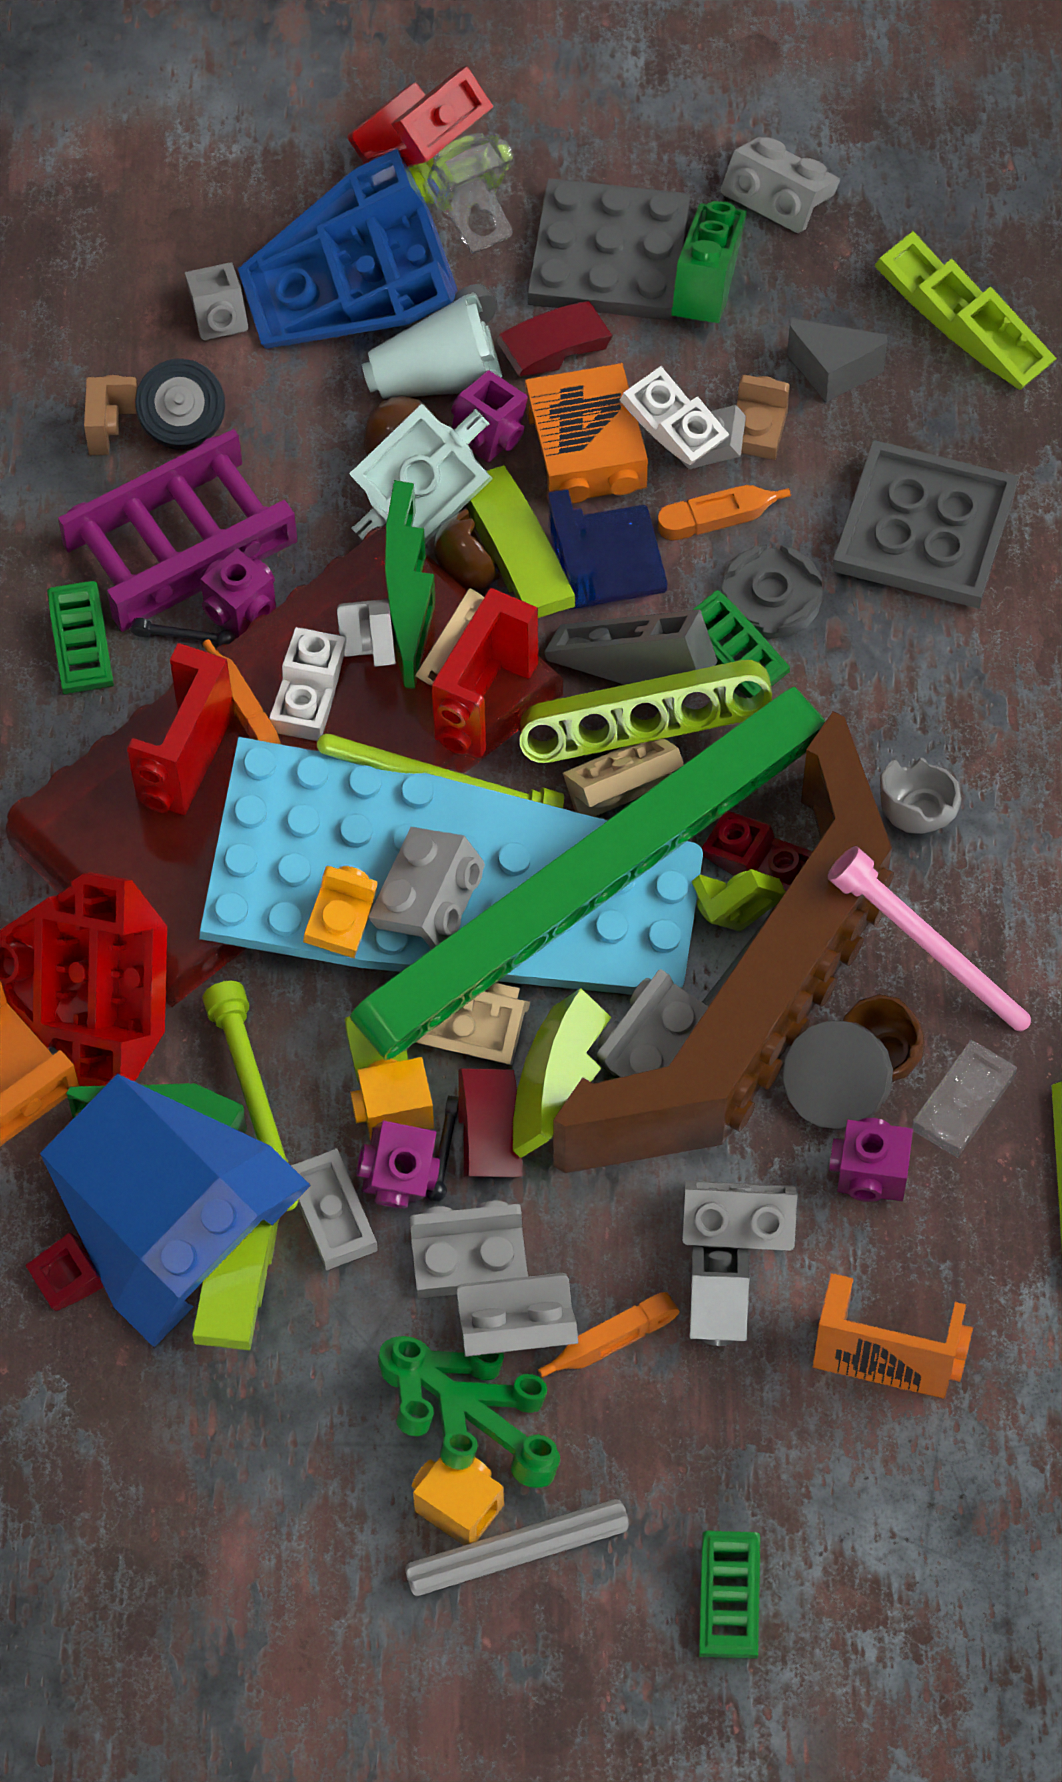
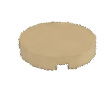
M469 588L417 671L416 677L429 685L434 682L483 601L484 597Z

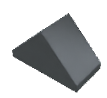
M791 318L787 356L827 403L884 372L889 335Z

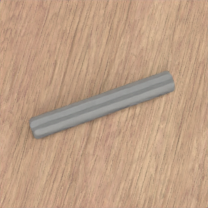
M613 1499L415 1560L406 1565L407 1581L414 1595L420 1596L623 1533L628 1529L627 1513L622 1502L618 1499Z

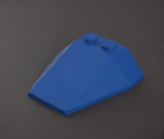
M398 148L355 168L238 268L261 344L265 349L408 325L454 302L455 294L457 293V286L432 215Z
M119 1074L40 1153L114 1308L153 1347L194 1307L187 1300V1297L263 1219L273 1225L311 1186L270 1145Z

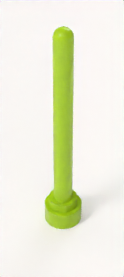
M323 734L317 740V748L322 754L358 765H366L375 769L399 773H428L563 808L564 794L544 787L540 791L531 789L527 794L332 734Z
M237 981L219 982L209 987L202 996L207 1016L210 1021L216 1023V1026L224 1031L257 1140L270 1145L286 1160L244 1025L247 1019L246 1013L250 1007L244 986ZM299 1198L287 1211L296 1208Z

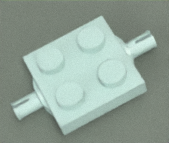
M421 404L349 473L366 491L370 504L373 506L355 526L351 527L354 532L359 534L358 536L367 543L387 523L394 480L414 483L416 513L412 527L424 528L425 543L429 541L447 520L455 516L493 479L475 460L472 450L468 445L490 423L474 409L458 427L453 429L441 423L426 406Z

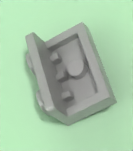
M758 137L734 150L721 187V193L796 233H801L808 225L813 208L835 195L840 178L827 172V168L822 163L809 158H800L786 151L785 145L780 141L769 137Z
M410 827L368 918L377 929L420 936L433 949L458 931L462 914L474 889L481 882L485 866L484 861L464 835Z

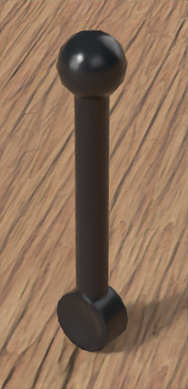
M140 617L133 619L130 631L139 637H148L150 634L203 642L209 639L211 643H217L224 650L231 649L236 643V637L230 630L211 633L152 624L149 620Z
M448 1095L444 1124L437 1158L440 1160L439 1174L434 1190H426L427 1198L433 1202L442 1201L447 1194V1188L443 1182L455 1119L458 1114V1096Z

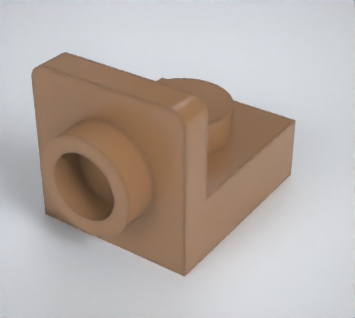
M119 375L87 377L84 429L89 455H109L110 435L119 434V414H137L135 398L138 384L135 377H122Z
M741 376L737 406L746 415L741 449L742 454L776 460L788 412L790 388L788 383L776 381L767 376Z

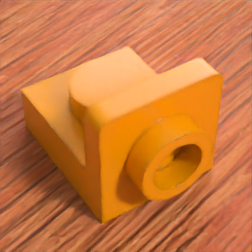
M326 866L322 876L321 888L304 933L303 942L355 959L369 919L368 916L375 902L378 883L375 880L369 879L365 872L354 867L341 866L335 868Z

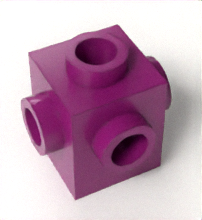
M488 370L468 388L464 389L455 399L451 408V413L454 415L451 428L455 429L476 409L490 425H487L468 445L473 453L489 463L504 449L506 451L513 449L521 439L524 432V426L521 422L528 396Z
M238 548L225 559L214 561L200 579L203 595L202 607L206 615L218 626L232 631L240 642L277 611L274 592L275 578L271 570L261 560L257 558L251 560Z
M863 1118L859 1121L847 1119L844 1139L833 1138L829 1171L840 1172L837 1192L849 1194L850 1197L863 1202H875L880 1199L903 1202L913 1128L891 1126L888 1122L878 1118Z
M381 1121L374 1126L370 1144H362L357 1161L356 1175L364 1177L361 1192L376 1195V1204L407 1209L409 1201L416 1202L426 1196V1190L433 1191L440 1167L439 1158L432 1157L437 1131L388 1121ZM394 1161L400 1165L402 1173L396 1169Z

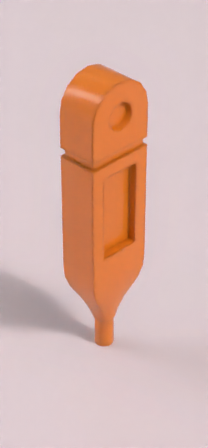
M743 485L688 499L687 502L680 501L664 506L658 514V532L665 539L673 541L692 537L693 534L700 535L746 523L760 517L778 499L790 497L791 492L789 488L779 491H768L753 485Z
M209 639L205 640L202 645L206 652L227 659L235 715L246 733L249 734L250 739L281 744L274 726L266 713H263V708L234 662L216 651Z
M668 1292L658 1293L639 1303V1306H633L578 1336V1344L567 1345L563 1352L551 1363L539 1368L538 1373L541 1378H544L555 1371L563 1369L585 1368L644 1337L646 1333L650 1334L670 1323L679 1314V1309Z

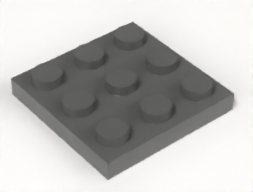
M548 178L528 289V305L560 308L590 301L598 313L673 321L671 313L677 263L685 243L691 193Z
M873 440L836 550L832 571L980 609L1017 490L1019 476Z

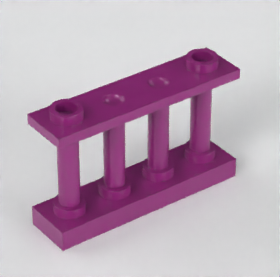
M235 429L220 436L210 437L203 441L199 447L88 503L77 504L66 514L58 517L63 546L69 553L87 544L115 585L108 589L107 593L112 618L121 632L131 628L134 618L149 619L201 592L200 579L207 568L214 561L225 559L235 549L238 548L251 560L255 558L263 560L298 542L295 513L285 499L270 507H264L236 467L242 465L239 435ZM219 477L247 517V519L227 529H220L193 491V489ZM175 499L203 539L202 542L182 552L175 551L149 513ZM130 521L159 562V564L137 575L130 573L104 535Z

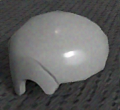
M919 758L913 765L908 767H900L897 760H893L880 775V795L883 813L895 827L907 833H927L943 828L956 817L960 809L961 796L958 781L946 769L928 764L923 758Z

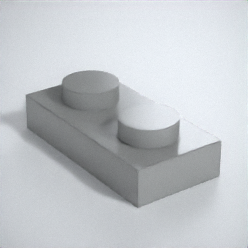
M338 1149L291 1165L311 1185L299 1197L298 1205L325 1270L377 1252V1241Z

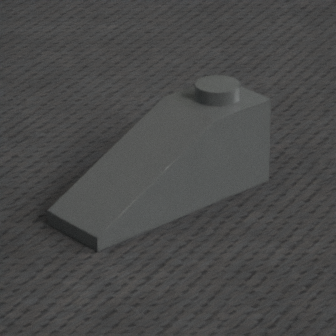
M700 609L560 624L544 652L547 661L624 685L716 666L718 662Z

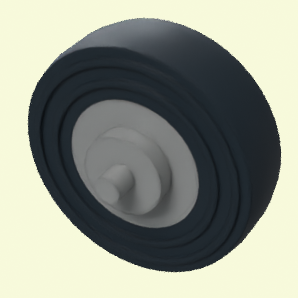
M171 359L154 366L143 377L136 392L135 408L140 425L151 439L168 448L189 449L199 446L203 441L212 437L219 429L225 413V397L219 380L206 366L189 359Z

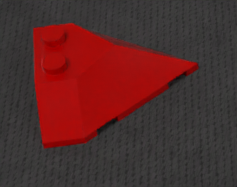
M94 872L83 873L71 882V886L57 895L49 896L0 929V982L2 983L8 1005L46 1048L54 1047L57 1051L61 1050L73 1063L79 1086H106L117 1074L135 1082L165 1033L167 925L132 880Z

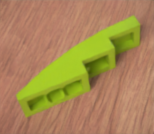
M914 231L881 256L874 265L904 298L943 334L982 365L1017 389L1021 390L1057 359L991 286L982 292L952 258L943 264Z
M504 465L487 470L486 472L493 479L466 506L472 520L475 522V527L486 552L491 557L492 562L497 564L508 591L514 592L517 599L538 607V618L575 607V594L550 542L520 488Z
M263 1219L203 1281L193 1331L194 1344L251 1350L257 1310L262 1304L268 1264H272L279 1219L273 1225Z

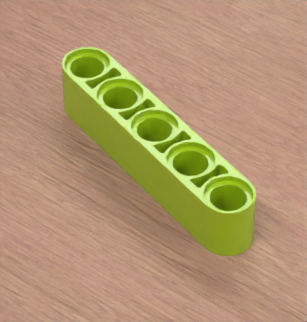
M740 660L538 703L529 707L523 713L520 721V747L523 754L530 760L537 763H550L740 723L772 701L770 677L767 670L760 663L753 660ZM744 681H753L762 687L760 692L751 698L737 696L734 693V689ZM693 692L704 693L710 698L709 703L700 709H691L683 704L682 701L688 694ZM641 703H650L659 709L658 714L648 720L636 718L631 711L636 705ZM589 714H599L607 719L608 723L600 730L591 731L583 727L580 721ZM548 725L557 734L551 740L538 741L529 732L535 726Z

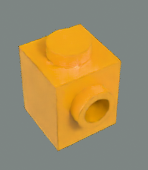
M422 1057L403 1061L382 1059L370 1064L367 1068L357 1069L360 1090L350 1091L352 1108L356 1124L366 1122L370 1141L373 1127L381 1121L428 1130L434 1129L433 1104Z
M474 1457L472 1465L466 1469H453L444 1464L441 1458L437 1462L429 1459L418 1471L412 1483L415 1512L463 1546L479 1540L504 1507L503 1485L491 1478L492 1473L490 1469L476 1457Z

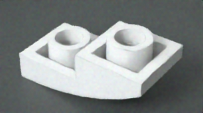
M662 366L625 391L619 400L658 442L688 465L693 464L729 436L728 432L697 396L690 401Z
M295 628L282 665L283 680L269 718L278 734L317 741L323 735L346 647L345 636Z

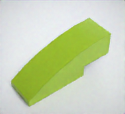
M582 988L551 1008L538 1029L526 1056L517 1088L513 1118V1151L520 1158L551 1139L553 1136V1120L582 1077L592 1082L601 1069L586 1052L612 1017Z

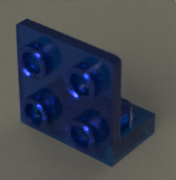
M568 489L548 493V527L554 551L575 594V607L569 608V610L667 592L668 582L649 510L646 505L584 515L581 507L573 509Z

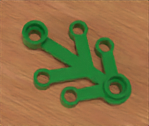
M408 1336L393 1337L382 1344L378 1354V1364L385 1381L398 1388L400 1408L396 1424L402 1432L411 1436H421L427 1433L430 1428L434 1409L427 1400L422 1398L421 1386H423L438 1398L443 1432L440 1458L444 1464L453 1469H466L474 1461L478 1442L471 1433L467 1432L466 1419L514 1455L511 1462V1473L518 1482L532 1488L546 1487L553 1482L560 1463V1454L556 1444L544 1435L536 1434L527 1437L487 1407H512L526 1413L539 1411L547 1394V1385L540 1377L532 1374H523L516 1378L514 1385L457 1382L451 1380L443 1373L472 1374L480 1380L495 1379L500 1373L504 1360L503 1352L465 1356L464 1352L433 1351L422 1341ZM409 1414L417 1415L420 1418H414ZM454 1447L460 1448L464 1450V1452L457 1451L454 1449Z

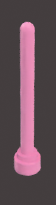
M854 846L848 849L838 858L828 874V879L845 894L852 892L855 896L863 895L1014 1030L1024 1031L1030 1026L1031 1017L1028 1012L877 879L878 872L873 868L874 861L859 847Z

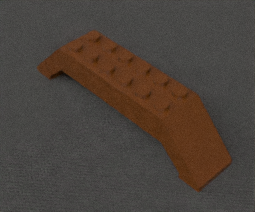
M832 711L806 749L801 803L812 808L821 841L669 1066L595 1084L582 1077L553 1120V1167L564 1173L714 1147L723 1145L733 1129L738 1132L742 1131L755 1108V1103L752 1102V1099L760 1087L768 1090L772 1086L783 1065V1061L780 1060L781 1055L788 1045L792 1046L795 1039L808 1029L810 1019L807 1016L815 1004L823 1007L830 998L837 983V978L834 975L842 963L850 966L857 957L864 941L861 934L868 923L876 926L882 919L884 914L863 895L855 896L852 892L845 894L828 879L829 871L843 853L854 846L859 847L874 861L873 868L878 872L877 879L887 888H889L894 876V872L889 870L892 847L844 716Z

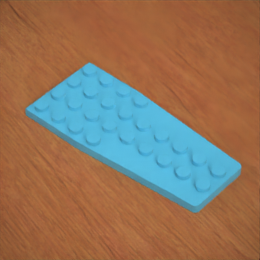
M238 737L199 939L358 968L402 972L432 949L420 936L377 929L370 919H368L355 959L303 942L304 933L321 888L322 876L326 866L335 868L350 866L365 872L369 879L375 880L378 883L375 896L376 901L410 827L464 835L482 858L485 866L481 882L474 889L462 914L459 927L461 929L608 820L428 773L410 774L380 770L371 766H362L322 754L320 751ZM685 842L500 979L499 982L569 989L582 988L583 990L632 995L644 979L650 978L652 980L658 970L662 969L670 975L674 984L683 988L697 893L692 880L700 875L702 848L696 843Z

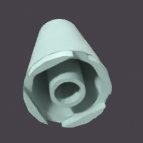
M475 293L464 295L368 352L370 362L362 364L370 392L379 390L383 399L399 396L417 397L457 394L468 388L488 370L502 377L488 325L486 326L484 321L481 322L479 313L483 312Z

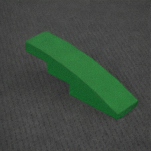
M394 480L386 523L385 575L387 599L390 608L393 645L404 687L415 689L418 678L415 675L421 666L436 603L434 574L422 573L426 557L424 528L412 527L416 513L414 483Z

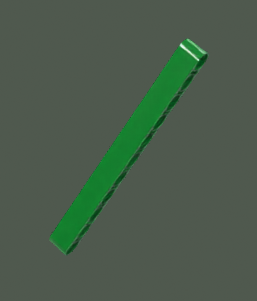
M796 687L789 688L370 994L351 1013V1021L384 1060L396 1057L803 756L826 720Z

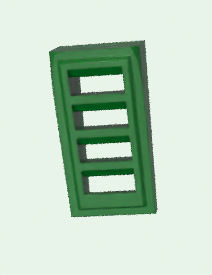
M88 581L49 588L47 596L63 694L113 687V676L97 582ZM94 624L92 627L64 631V627ZM97 643L96 647L67 651L68 647ZM100 662V667L70 671L69 667L83 663Z
M719 590L715 591L693 609L701 610L718 660L716 665L735 662L733 657L746 647L750 651L740 660H753L755 662L761 660L766 665L764 668L770 677L771 687L790 672V666L743 613ZM729 633L734 636L723 646L719 643ZM744 681L737 686L748 698L756 696L762 688L753 681Z
M702 1532L699 1657L758 1659L760 1534L757 1532ZM746 1558L747 1562L713 1561V1559ZM713 1578L747 1579V1587L714 1586ZM713 1602L746 1603V1611L712 1610ZM712 1625L746 1626V1636L712 1635Z

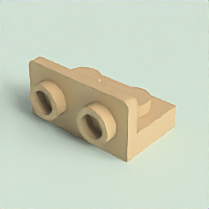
M659 739L620 748L563 772V776L575 812L595 817L641 797L684 764L679 748L666 739Z
M495 983L416 1041V1043L513 1065L524 1013L528 1012L530 1002L518 999L520 988Z

